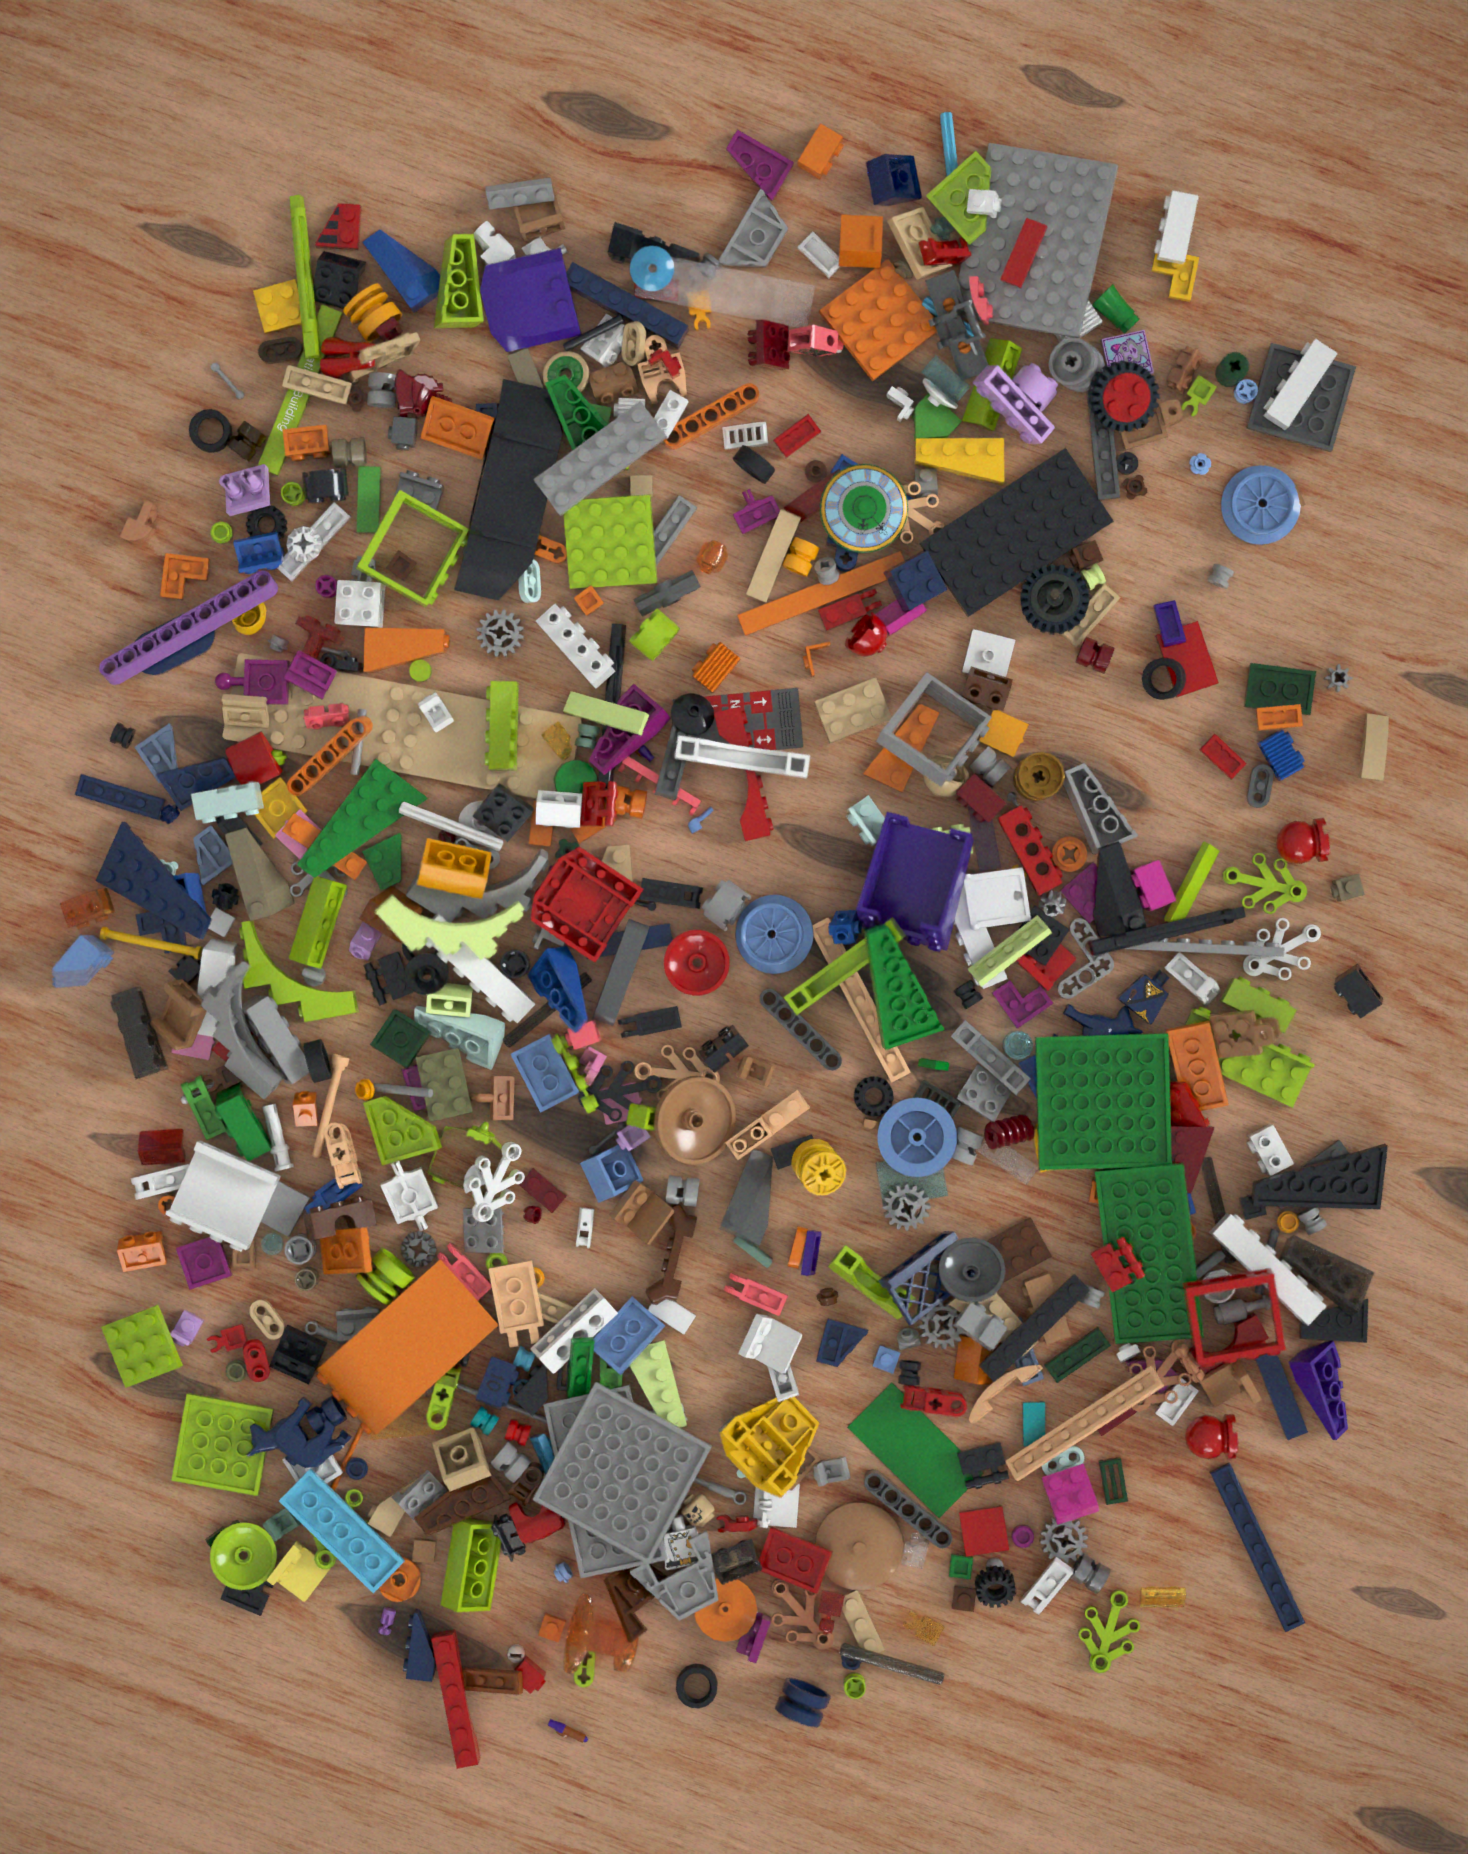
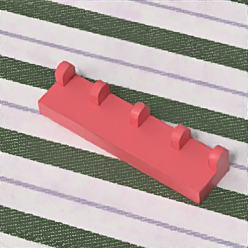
M629 756L622 761L618 769L619 772L622 773L625 767L628 766L639 773L635 782L639 783L644 776L657 784L659 778L657 773ZM679 788L677 798L672 804L676 806L679 800L682 799L693 806L689 811V815L693 816L702 801Z

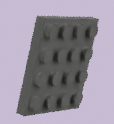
M1271 343L1246 429L1332 452L1356 366L1333 360L1290 426L1283 430L1263 416L1267 411L1264 409V406L1270 397L1275 399L1279 393L1276 390L1282 379L1287 381L1291 375L1288 372L1289 368L1295 360L1299 362L1303 355L1299 350Z

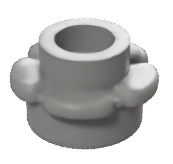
M274 634L270 640L268 639L271 649L282 653L283 649H288V640Z

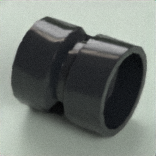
M510 950L500 960L502 972L510 978L525 976L531 967L529 956L521 950Z

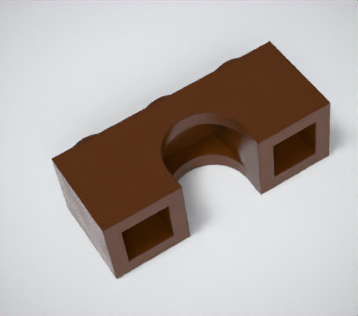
M363 1196L351 1198V1203L344 1205L343 1201L330 1203V1208L323 1209L322 1206L309 1208L310 1213L303 1214L308 1240H317L336 1235L334 1225L339 1216L345 1218L348 1228L377 1225L372 1200H364Z

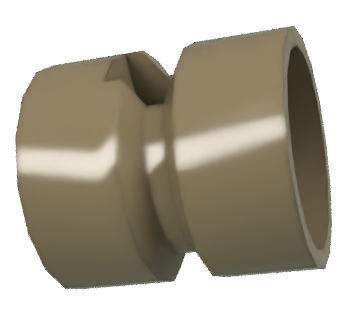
M364 437L351 438L350 442H347L346 439L332 440V455L335 468H345L349 464H352L354 467L367 465Z

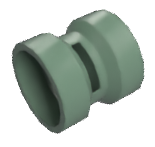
M579 724V737L575 741V746L594 749L597 744L596 736L599 734L600 728Z

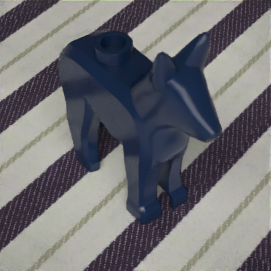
M1070 1004L1066 1005L1063 1012L1064 1015L1083 1026L1082 1036L1143 1033L1142 1030L1134 1028L1127 1006H1123L1118 1011L1116 1018H1109L1100 1014H1084L1076 1011Z
M303 1397L299 1400L297 1409L288 1417L279 1420L270 1430L266 1431L257 1424L250 1425L253 1448L249 1451L247 1457L259 1452L279 1449L287 1455L285 1459L291 1465L296 1466L298 1464L304 1468H316L331 1455L340 1451L352 1436L345 1430H342L339 1437L332 1439L335 1425L326 1419L322 1433L309 1440L299 1423L312 1403Z

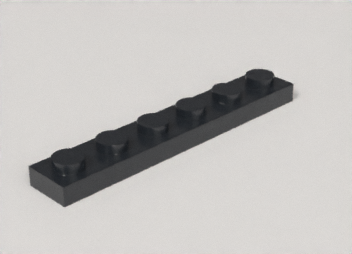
M1073 1274L978 1366L995 1382L1090 1291L1088 1287Z

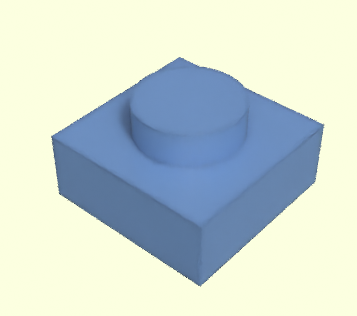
M879 1345L872 1366L893 1374L901 1353Z

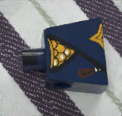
M1158 970L1152 979L1142 974L1120 993L1117 999L1151 1025L1169 995L1162 988L1169 977L1161 970Z

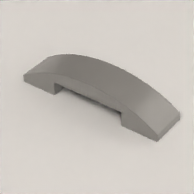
M966 1020L951 1035L959 1045L1015 1095L1031 1080Z

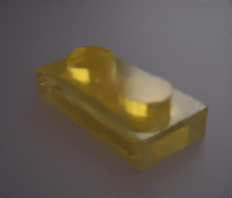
M1176 1586L1141 1587L1140 1608L1184 1607L1186 1589L1185 1587Z

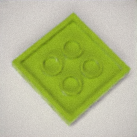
M159 1305L101 1327L125 1388L183 1366Z

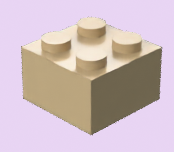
M474 1427L432 1443L442 1479L449 1491L491 1476L480 1437Z

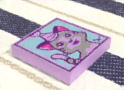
M1145 330L1101 339L1106 366H1111L1110 363L1130 361L1148 369L1150 374L1154 373Z

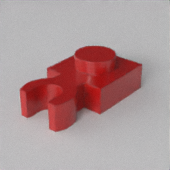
M243 1323L222 1329L221 1337L212 1335L207 1338V1341L215 1340L217 1342V1347L210 1350L212 1353L219 1351L222 1346H225L226 1351L241 1348L248 1341Z

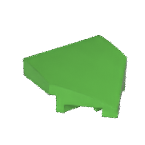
M928 393L914 408V413L912 414L915 429L914 441L916 438H947L960 425L962 420L946 406L940 404L936 407L928 400L930 396Z

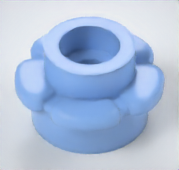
M1198 453L1197 456H1193L1190 459V469L1194 474L1204 475L1211 467V460L1205 454Z
M562 1562L555 1565L556 1570H554V1574L558 1581L568 1583V1580L573 1577L568 1564Z

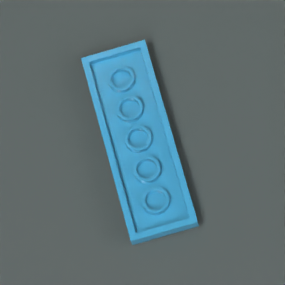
M311 1468L279 1500L372 1593L405 1561Z

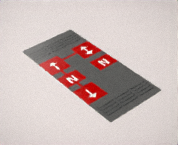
M798 688L703 696L711 703L714 713L740 707V711H745L748 721L747 724H744L746 733L750 732L753 745L749 747L765 750L803 748ZM690 709L693 714L698 713L697 710ZM715 716L711 727L706 732L692 736V738L729 744L719 736Z

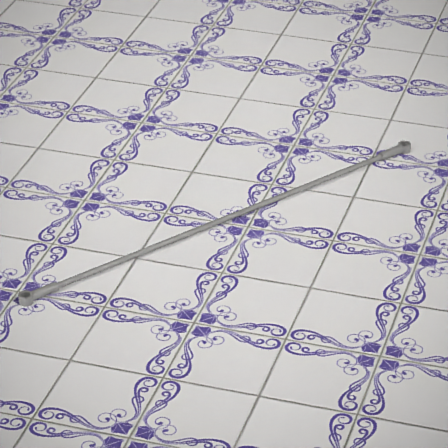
M309 1321L306 1324L305 1330L308 1334H318L337 1342V1332L319 1326L316 1321ZM309 1324H314L316 1330L310 1331ZM458 1383V1389L477 1396L478 1390ZM511 1403L507 1404L506 1408L547 1424L546 1417L536 1413L531 1416L525 1409ZM697 1477L694 1480L695 1483L707 1487L710 1491L733 1499L738 1505L746 1502V1493L742 1490L734 1491L712 1481L707 1482ZM742 1494L744 1499L738 1501L736 1495Z

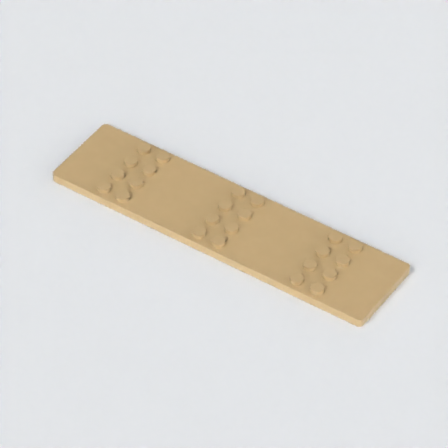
M240 653L237 657L234 677H244L245 659H275ZM337 671L322 700L289 682L288 705L266 704L269 715L268 728L224 725L223 738L240 742L262 731L273 749L314 756L345 725L341 727L327 726L320 729H307L304 721V709L324 705L325 712H329L328 705L344 703V705L349 706L348 715L350 721L357 718L358 709L367 710L366 716L371 719L373 724L372 731L363 739L360 763L362 766L369 767L373 760L377 759L393 772L493 790L500 783L515 795L537 799L538 790H556L553 779L556 770L563 763L575 760L578 747L575 746V741L579 737L578 725L582 724V720L579 717L518 706L517 771L489 770V765H485V752H489V743L485 742L486 730H490V721H486V708H490V700ZM232 686L230 695H243L244 686ZM437 693L454 719V722L438 732L433 730L418 706V703L423 701L425 697ZM342 736V744L348 746L347 738ZM353 750L341 762L352 764ZM327 751V758L333 760V754Z

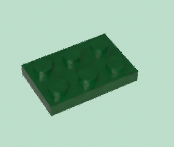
M1250 663L1244 707L1256 709L1301 704L1302 715L1309 716L1311 715L1316 671Z

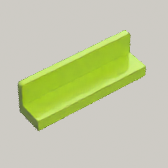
M991 338L985 351V357L989 366L998 365L1012 380L1023 348L1009 340ZM974 385L962 421L977 424L986 430L994 431L1000 413L991 407L992 403L987 398L977 392V387Z
M320 876L313 878L289 955L290 960L315 968H322L347 885Z

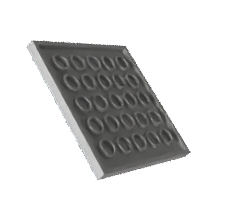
M595 1382L533 1500L641 1561L650 1564L712 1445L604 1385Z

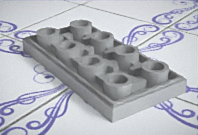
M279 1181L261 1222L289 1237L310 1197Z

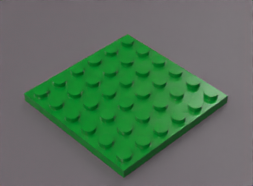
M1168 1033L1035 1037L1039 1170L1130 1168L1172 1164Z

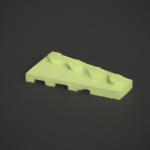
M665 1340L649 1344L632 1362L630 1368L656 1415L680 1428L687 1427Z

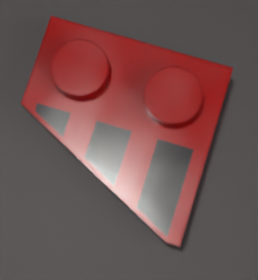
M338 203L318 237L315 246L317 248L359 250L361 205Z

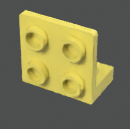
M296 1541L268 1577L267 1581L272 1585L276 1582L280 1583L305 1602L331 1568H319L314 1560L315 1554Z

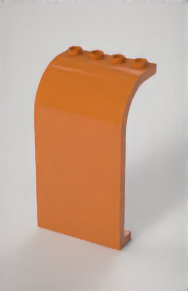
M440 1259L316 1369L318 1373L316 1377L324 1386L328 1384L333 1391L330 1393L338 1402L342 1400L348 1406L345 1410L353 1419L357 1417L362 1422L360 1427L367 1435L371 1433L374 1436L395 1420L498 1326V1323Z

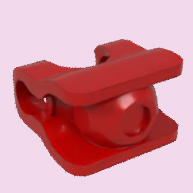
M517 1502L509 1505L510 1515L519 1538L523 1543H533L544 1539L565 1526V1521L561 1515L543 1505L539 1514L534 1517L528 1516Z

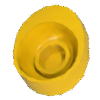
M262 602L234 618L232 623L235 629L244 635H251L259 631L266 619L265 603Z

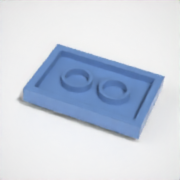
M550 1034L511 1053L540 1113L580 1093L561 1054L558 1055Z
M633 1296L617 1312L618 1314L593 1338L595 1341L594 1352L619 1375L623 1374L665 1327L660 1320Z

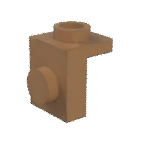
M744 1056L738 1065L737 1076L768 1087L775 1066Z

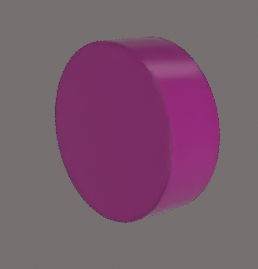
M1018 1525L1012 1531V1540L1016 1546L1026 1548L1033 1543L1034 1533L1029 1526Z

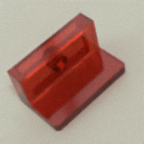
M183 1129L141 1131L138 1143L141 1165L185 1162Z

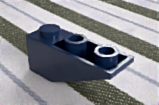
M416 1609L414 1615L409 1617L408 1628H412L411 1637L408 1636L406 1641V1650H409V1657L404 1659L403 1672H407L406 1679L432 1682L436 1667L433 1645L420 1609Z

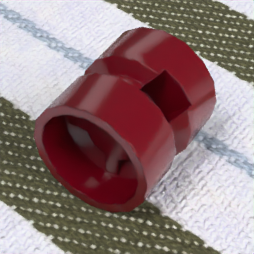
M1085 637L1075 663L1084 667L1091 665L1094 671L1105 674L1115 648L1104 643L1098 645L1097 640Z

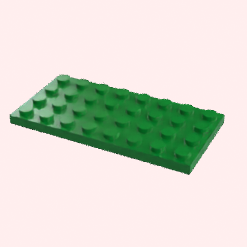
M1184 1163L1095 1170L1103 1245L1111 1242L1116 1250L1120 1248L1116 1240L1124 1236L1126 1242L1131 1244L1137 1261L1140 1260L1145 1274L1144 1277L1137 1279L1134 1272L1130 1273L1132 1283L1114 1292L1109 1287L1115 1344L1191 1339L1182 1283L1198 1281ZM1119 1256L1125 1267L1128 1266L1129 1263L1125 1256ZM1198 1295L1194 1296L1200 1337L1204 1338L1200 1296Z

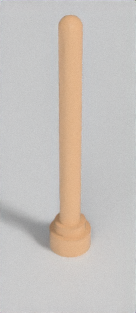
M332 1054L330 1063H332V1068L334 1069L312 1153L315 1158H319L322 1153L325 1141L324 1130L330 1121L341 1073L345 1070V1067H348L350 1059L346 1056Z

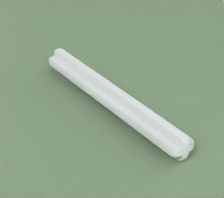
M403 802L399 808V813L496 851H500L502 848L503 840L406 802Z

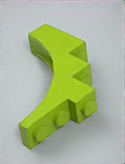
M241 922L242 927H239V934L241 940H245L246 949H243L245 962H249L250 965L249 970L242 979L244 989L271 984V989H268L269 998H273L277 1005L301 1002V1005L298 1006L300 1018H304V1022L359 1012L355 991H322L303 985L289 977L275 965L265 952L258 938L254 922Z

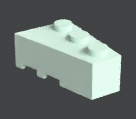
M259 782L191 794L196 820H202L203 824L215 822V817L224 816V820L237 818V813L245 812L246 816L259 814L258 809L264 808Z

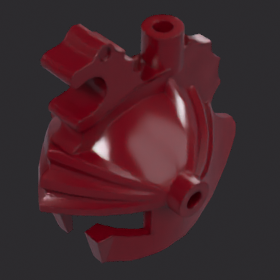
M401 369L396 372L395 391L398 409L400 410L398 417L408 418L407 413H414L417 418L426 417L432 396L452 402V398L437 393L444 392L443 383H437L433 376L427 374L410 376Z

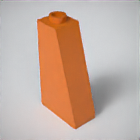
M365 628L364 672L374 673L416 660L444 654L446 648H449L450 637L446 635L444 629Z

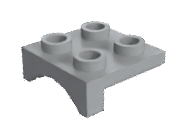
M426 1470L402 1495L397 1491L391 1498L417 1524L414 1517L448 1491Z

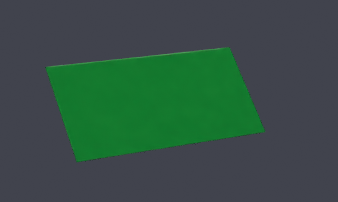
M891 1382L847 1428L940 1518L968 1490L966 1489L965 1481L973 1479L972 1474H962L957 1454L961 1450L921 1411L900 1408V1404L903 1403L904 1394ZM978 1471L979 1476L981 1477L984 1473L982 1471Z

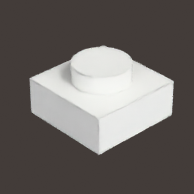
M1128 1343L1118 1348L1120 1352L1116 1353V1356L1121 1364L1139 1355L1140 1350L1136 1344L1131 1346Z

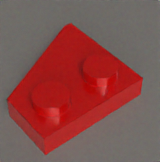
M1170 1081L1171 1126L1207 1127L1210 1122L1208 1118H1204L1199 1110L1200 1104L1192 1096L1186 1082Z

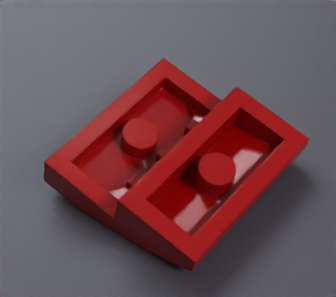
M262 731L225 749L228 761L240 785L251 782L262 784L282 773L281 767L271 754L273 748Z

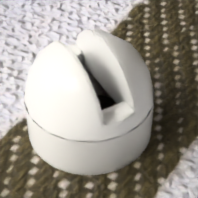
M512 1645L508 1650L507 1657L512 1663H520L525 1657V1650L521 1645ZM521 1654V1657H511L510 1655Z

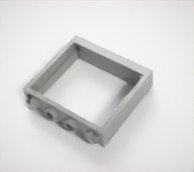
M926 672L883 728L876 742L942 787L946 780L951 782L957 773L954 769L957 765L959 767L963 766L968 758L966 755L968 750L973 752L979 744L977 738L979 736L983 738L990 729L987 724L992 717ZM924 692L976 728L945 770L893 734Z

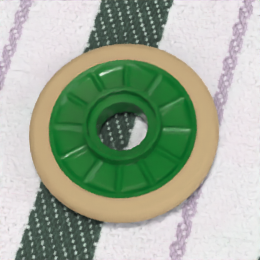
M563 351L553 355L543 369L542 378L545 388L547 389L546 382L560 377L561 372L568 369L571 370L569 380L582 392L589 380V367L585 359L571 351Z

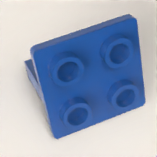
M277 532L237 539L233 542L239 563V573L252 574L257 572L258 569L266 568L267 570H273L282 565L284 549L280 545Z

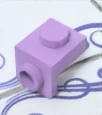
M362 922L351 940L349 952L358 959L368 961L382 933Z
M628 1125L617 1132L619 1137L615 1140L622 1150L627 1148L630 1152L651 1138L646 1129Z

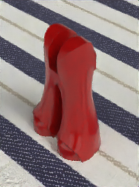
M338 337L326 338L321 346L323 354L332 357L350 355V357L320 359L322 373L325 376L339 379L344 373L375 367V359L362 365L358 356L361 350L376 346V344L351 342Z

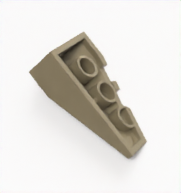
M245 827L225 833L250 921L270 916L295 904L288 882L281 876L249 830Z

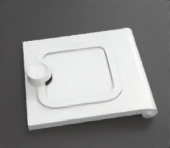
M1023 867L965 875L964 886L971 930L1031 921Z

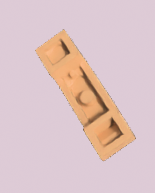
M1041 1365L1021 1367L993 1382L975 1403L969 1416L970 1423L978 1422L993 1408L988 1401L1018 1378L1021 1382H1027L1041 1371L1043 1367Z

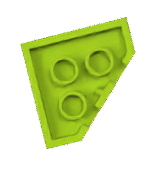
M977 151L926 195L969 245L986 231L987 225L986 214L967 212L969 189L990 190L991 167Z
M387 1096L363 1102L382 1166L442 1148L437 1129L434 1125Z

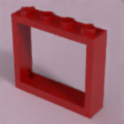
M1270 1268L1182 1283L1194 1358L1198 1366L1211 1367L1216 1362L1222 1361L1224 1363H1233L1239 1358L1256 1359L1258 1355L1262 1354L1273 1356L1280 1354V1351L1286 1350L1275 1277ZM1267 1283L1276 1341L1203 1354L1194 1296Z

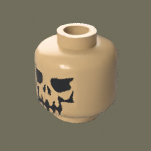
M691 1494L683 1502L685 1507L682 1509V1514L693 1526L700 1525V1527H703L714 1517L712 1514L714 1506L703 1494H699L696 1497Z

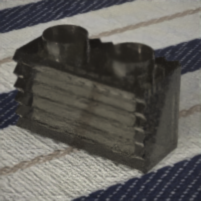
M752 1539L742 1540L734 1546L721 1548L711 1554L715 1573L722 1585L762 1570L759 1554Z

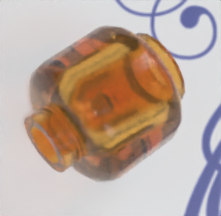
M715 540L705 542L696 557V561L700 565L699 569L702 572L711 574L712 572L719 573L728 559L725 545Z

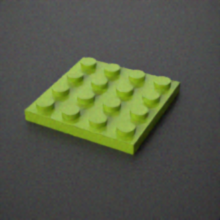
M651 494L586 498L563 514L570 589L588 588L591 585L592 587L658 582Z
M187 1393L171 1481L258 1496L267 1451L247 1457V1454L253 1448L250 1425L257 1424L266 1431L270 1430L274 1408Z

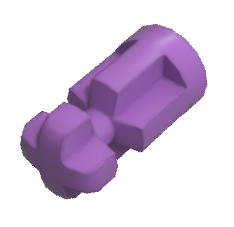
M387 1607L383 1609L380 1621L383 1627L380 1626L378 1628L380 1634L389 1635L391 1633V1629L388 1626L393 1625L396 1610Z

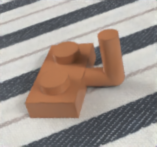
M491 1076L490 1094L469 1093L470 1101L490 1102V1120H513L514 1076Z

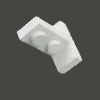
M1180 952L1165 967V970L1193 993L1205 1007L1221 992L1215 980L1205 975Z

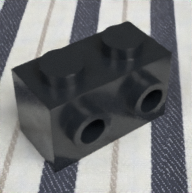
M1358 964L1335 978L1334 989L1340 997L1344 996L1347 1000V1007L1353 1015L1357 1014L1361 1019L1382 1005L1383 997Z

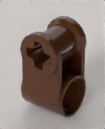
M537 1462L530 1463L507 1492L509 1495H513L520 1500L523 1506H526L543 1478L544 1470L541 1464ZM531 1469L536 1470L539 1477L536 1479L530 1478L528 1471Z

